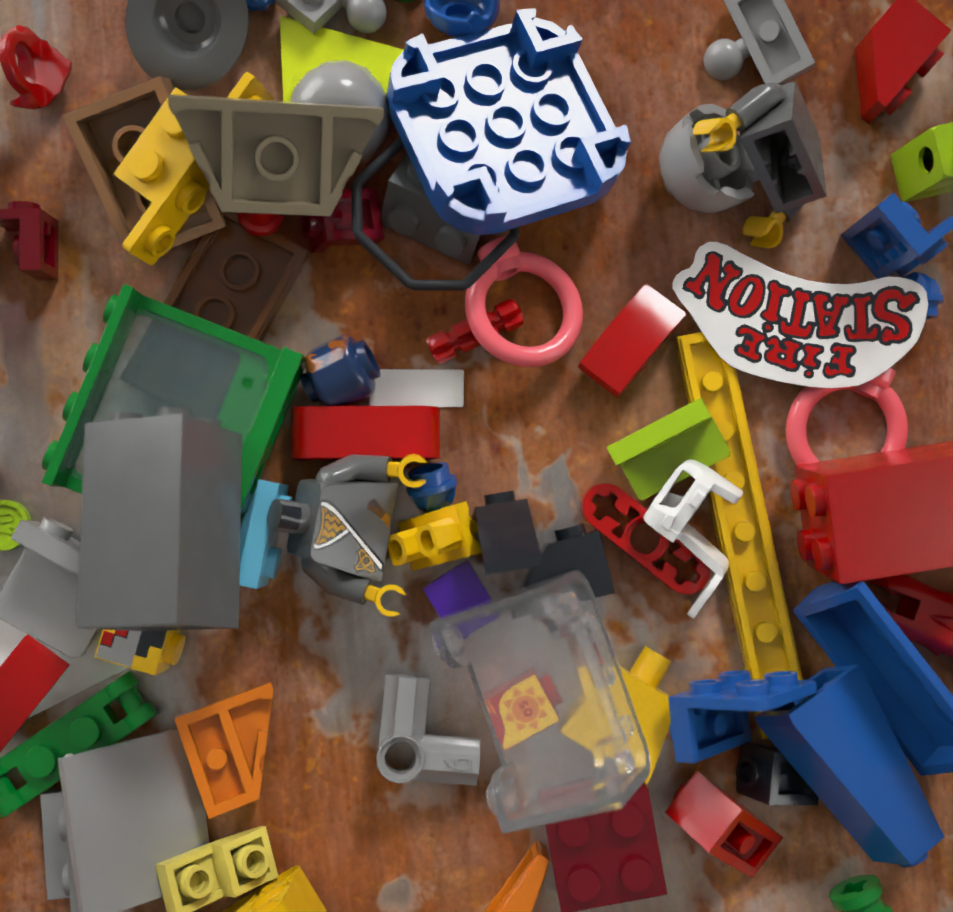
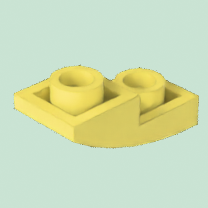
M266 826L255 827L213 841L155 864L167 912H193L224 896L235 898L279 877Z

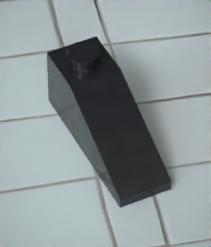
M514 491L484 495L485 506L475 507L486 575L543 566L527 499L516 500Z

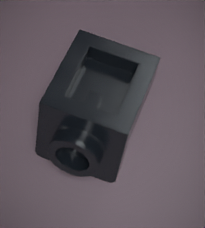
M753 742L740 745L739 759L736 766V791L738 794L767 805H818L819 797L777 748L766 747Z

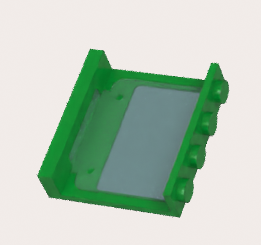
M123 284L119 295H112L105 307L103 323L107 325L99 344L93 343L85 355L82 368L86 375L79 392L74 391L64 406L62 419L66 421L59 441H52L44 454L42 469L46 470L41 483L52 487H64L82 494L85 423L109 421V414L113 412H134L142 414L144 417L157 416L158 408H187L192 411L191 417L218 419L221 421L222 428L242 434V526L257 489L258 480L261 479L300 382V375L304 372L306 357L284 346L281 350L142 295L135 288Z

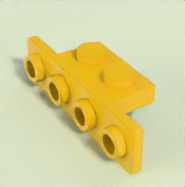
M246 72L227 98L272 100L273 96L255 76ZM176 87L171 95H186ZM168 98L113 174L152 202L122 244L126 251L150 266L154 265L160 257L164 256L172 248L175 242V235L190 214L195 213L202 206L206 198V192L210 187L189 148L190 145L175 115L172 114L168 106Z

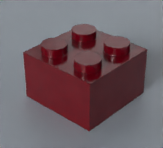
M633 775L539 791L561 912H576L668 895L650 795L646 783Z

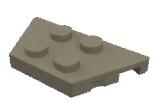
M168 95V106L172 114L175 115L190 145L189 148L210 185L209 188L221 212L331 216L342 196V190L346 182L353 175L362 159V153L373 132L384 118V109L373 106Z

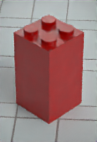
M953 441L794 465L796 479H792L790 482V494L794 508L800 510L803 530L797 531V546L801 559L807 561L808 566L839 584L953 567Z

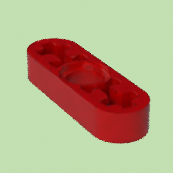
M603 483L589 488L584 493L580 503V510L584 520L668 588L681 594H693L700 591L707 584L710 577V568L678 539L674 541L676 547L669 551V553L680 561L686 562L690 558L695 561L691 569L697 575L693 581L682 579L677 583L674 578L678 572L667 561L662 560L659 569L652 564L653 561L660 558L666 552L670 542L660 533H658V544L653 551L642 554L632 547L630 542L631 532L637 525L646 523L643 516L647 509L619 487ZM609 493L615 497L612 507L622 516H627L629 508L637 513L635 517L624 524L619 538L612 533V529L620 525L609 516H603L599 520L593 516L597 507L591 501L595 495L604 498Z

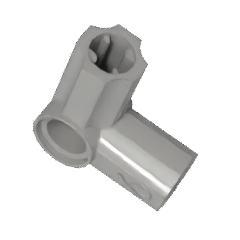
M385 674L377 748V767L382 776L395 783H407L412 780L477 786L480 766V738L425 734L430 678L416 675ZM398 742L409 744L415 751L414 760L405 768L392 767L385 758L386 751L391 745Z

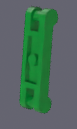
M132 671L120 676L0 758L1 820L60 781L58 758H62L70 753L74 755L113 745L159 714L151 701L146 703L135 686L139 682ZM116 699H118L128 715L121 721L109 705ZM15 767H17L27 783L18 790H16L6 775Z

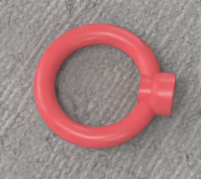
M506 236L492 240L482 246L477 252L480 262ZM516 242L466 290L465 313L474 337L486 351L505 363L519 367H539L550 364L563 357L573 347L580 334L583 322V307L579 292L572 279L560 266L548 258L535 253L520 251ZM518 272L531 273L545 280L557 293L563 310L562 325L554 338L543 345L534 347L516 345L503 338L491 325L485 307L487 291L494 281L505 280Z
M889 368L874 379L852 387L817 388L805 386L794 399L786 420L787 446L795 464L819 462L807 441L806 428L808 418L819 400L838 390H851L859 395L875 400L880 406L887 425L885 443L880 452L904 449L908 439L907 415L902 401L890 387L896 371Z

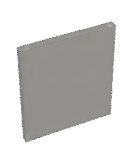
M178 729L74 755L70 753L62 758H58L79 912H121L162 898L155 864L210 843L205 807Z

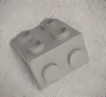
M44 516L42 522L21 520L11 539L26 548L0 592V619L70 658L82 657L88 651L99 629L77 628L80 541L71 537L73 530L70 527L52 518Z

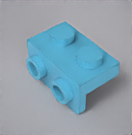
M258 480L257 489L240 529L239 586L259 589L268 586L269 579H275L277 576L282 549L276 548L279 532L269 529L267 517L269 507L274 499L293 501L292 497L287 496L289 485Z

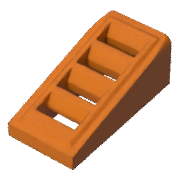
M539 840L532 844L483 912H532L550 863L545 844Z

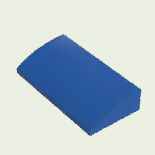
M833 581L815 587L792 611L836 667L861 665L904 755L919 774L926 776L953 772V695L863 581L845 584Z

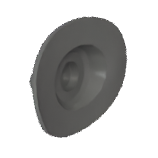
M128 0L125 18L126 35L134 58L150 77L162 76L169 78L174 88L176 87L179 90H198L220 80L237 62L248 35V7L246 0Z

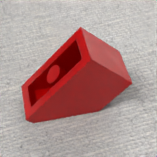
M698 771L695 772L690 780L685 781L679 786L674 794L673 802L665 811L674 822L709 854L750 878L754 877L784 838L723 788Z

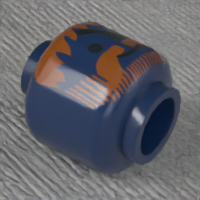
M341 335L307 353L305 358L306 373L300 375V380L304 391L313 403L321 400L325 406H350L374 393L375 379L381 377V373L370 347L364 340L357 342L350 336Z

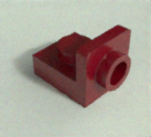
M352 189L342 190V196L331 216H300L301 231L305 238H309L311 253H322L330 245H361L356 241L352 233ZM362 189L363 233L375 244H378L384 239L377 189Z
M28 201L9 202L8 209H0V227L7 231H19V235H16L13 241V254L16 263L19 265V270L38 281L58 280L59 221L42 210L37 203Z

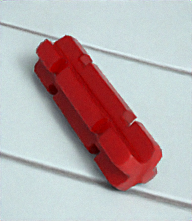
M508 299L495 305V311L491 313L486 309L488 319L498 333L503 329L508 333L524 324L521 309L513 299ZM467 319L452 325V331L448 333L442 330L427 338V346L433 359L438 364L457 357L455 352L459 350L465 353L480 346V343L474 337Z

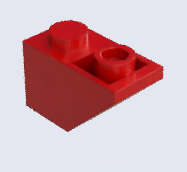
M896 0L855 48L861 118L868 124L882 110L891 116L912 92L905 85L915 73L923 78L945 54L938 46L952 30L916 0Z

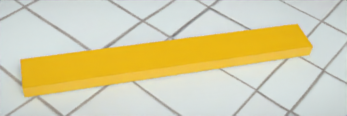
M702 332L678 336L674 340L687 402L690 404L699 398L704 400L731 451L729 457L709 466V468L743 491L736 504L729 502L713 491H710L707 496L719 551L726 556L729 562V567L724 576L744 670L750 671L751 679H764V674L770 672L795 671L798 674V680H803L736 368L730 366L718 355ZM753 711L754 717L762 711ZM756 722L758 736L763 740L769 739Z

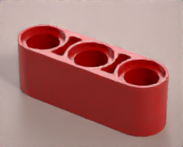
M418 405L292 407L291 459L339 460L352 454L390 456L392 460H402L410 454L420 455L425 460L440 459V407Z

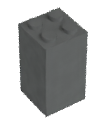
M182 407L158 408L157 416L144 417L142 414L134 412H113L109 414V421L85 423L77 628L126 631L239 628L242 434L222 428L221 421L218 419L191 417L192 411Z

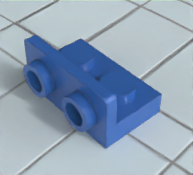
M892 193L844 231L841 237L877 279L886 277L894 271L900 277H903L920 263L923 265L949 245L943 236L953 229V217H948L926 232L920 225V217L914 208L900 201Z

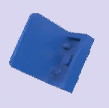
M734 670L718 673L719 679H702L689 682L688 691L668 697L671 718L670 736L674 745L675 762L696 763L752 741L748 711L771 710L817 693L816 681L798 680V674L795 671L770 672L764 674V679H751L750 671Z

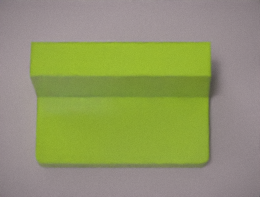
M702 398L607 447L615 465L622 467L639 500H645L660 492L674 471L684 461L688 459L696 460L709 467L729 457L731 454ZM683 471V473L680 475L676 483L690 477L691 475L688 474L686 471Z

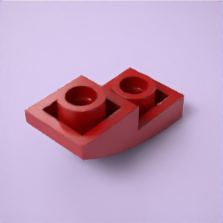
M645 284L600 335L579 362L577 368L618 398L647 367L653 354L681 325L687 313L648 284Z
M29 634L20 641L0 666V752L7 746L35 708L70 666L69 663Z

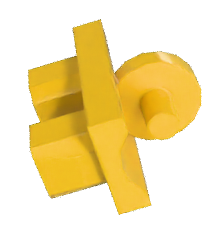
M467 501L398 522L400 532L389 536L387 547L392 564L398 566L409 562L411 570L415 571L482 553L479 543L475 540L478 525L468 515L469 507Z

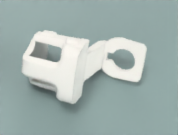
M688 459L674 471L651 503L643 518L648 525L671 542H674L676 539L680 540L714 572V575L687 613L689 617L694 619L724 577L729 567V562L724 554L688 522L710 491L733 504L738 502L743 491L703 463ZM683 471H686L695 479L685 496L670 493V490Z

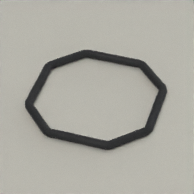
M399 136L353 181L351 186L352 233L356 241L405 287L411 290L463 291L468 289L518 240L520 227L510 229V233L463 280H413L363 233L362 186L404 147Z

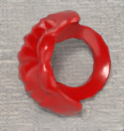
M16 25L3 34L0 39L1 67L12 88L20 94L18 98L10 101V105L30 110L49 106L62 93L72 71V62L65 58L57 49L49 45L48 41L40 39L35 32L26 26ZM15 54H16V56H17V58H18V66H17V63H16Z

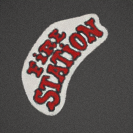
M707 242L700 246L695 253L693 264L690 268L676 275L672 287L678 299L689 311L711 346L730 366L763 378L817 388L858 386L888 370L918 341L925 324L928 309L926 290L922 285L910 279L888 276L853 284L809 281L774 270L719 242Z

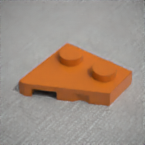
M271 681L174 718L208 819L259 800L274 690Z

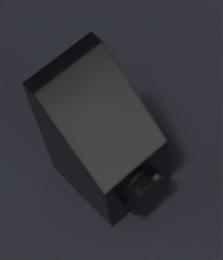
M584 523L554 531L556 540L545 543L540 551L543 566L531 567L509 603L512 619L615 593L599 531L586 533Z

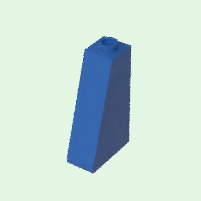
M860 664L823 668L807 679L816 681L817 693L771 710L762 711L754 717L761 730L873 862L898 864L900 867L905 868L916 866L925 861L929 855L928 851L945 837Z

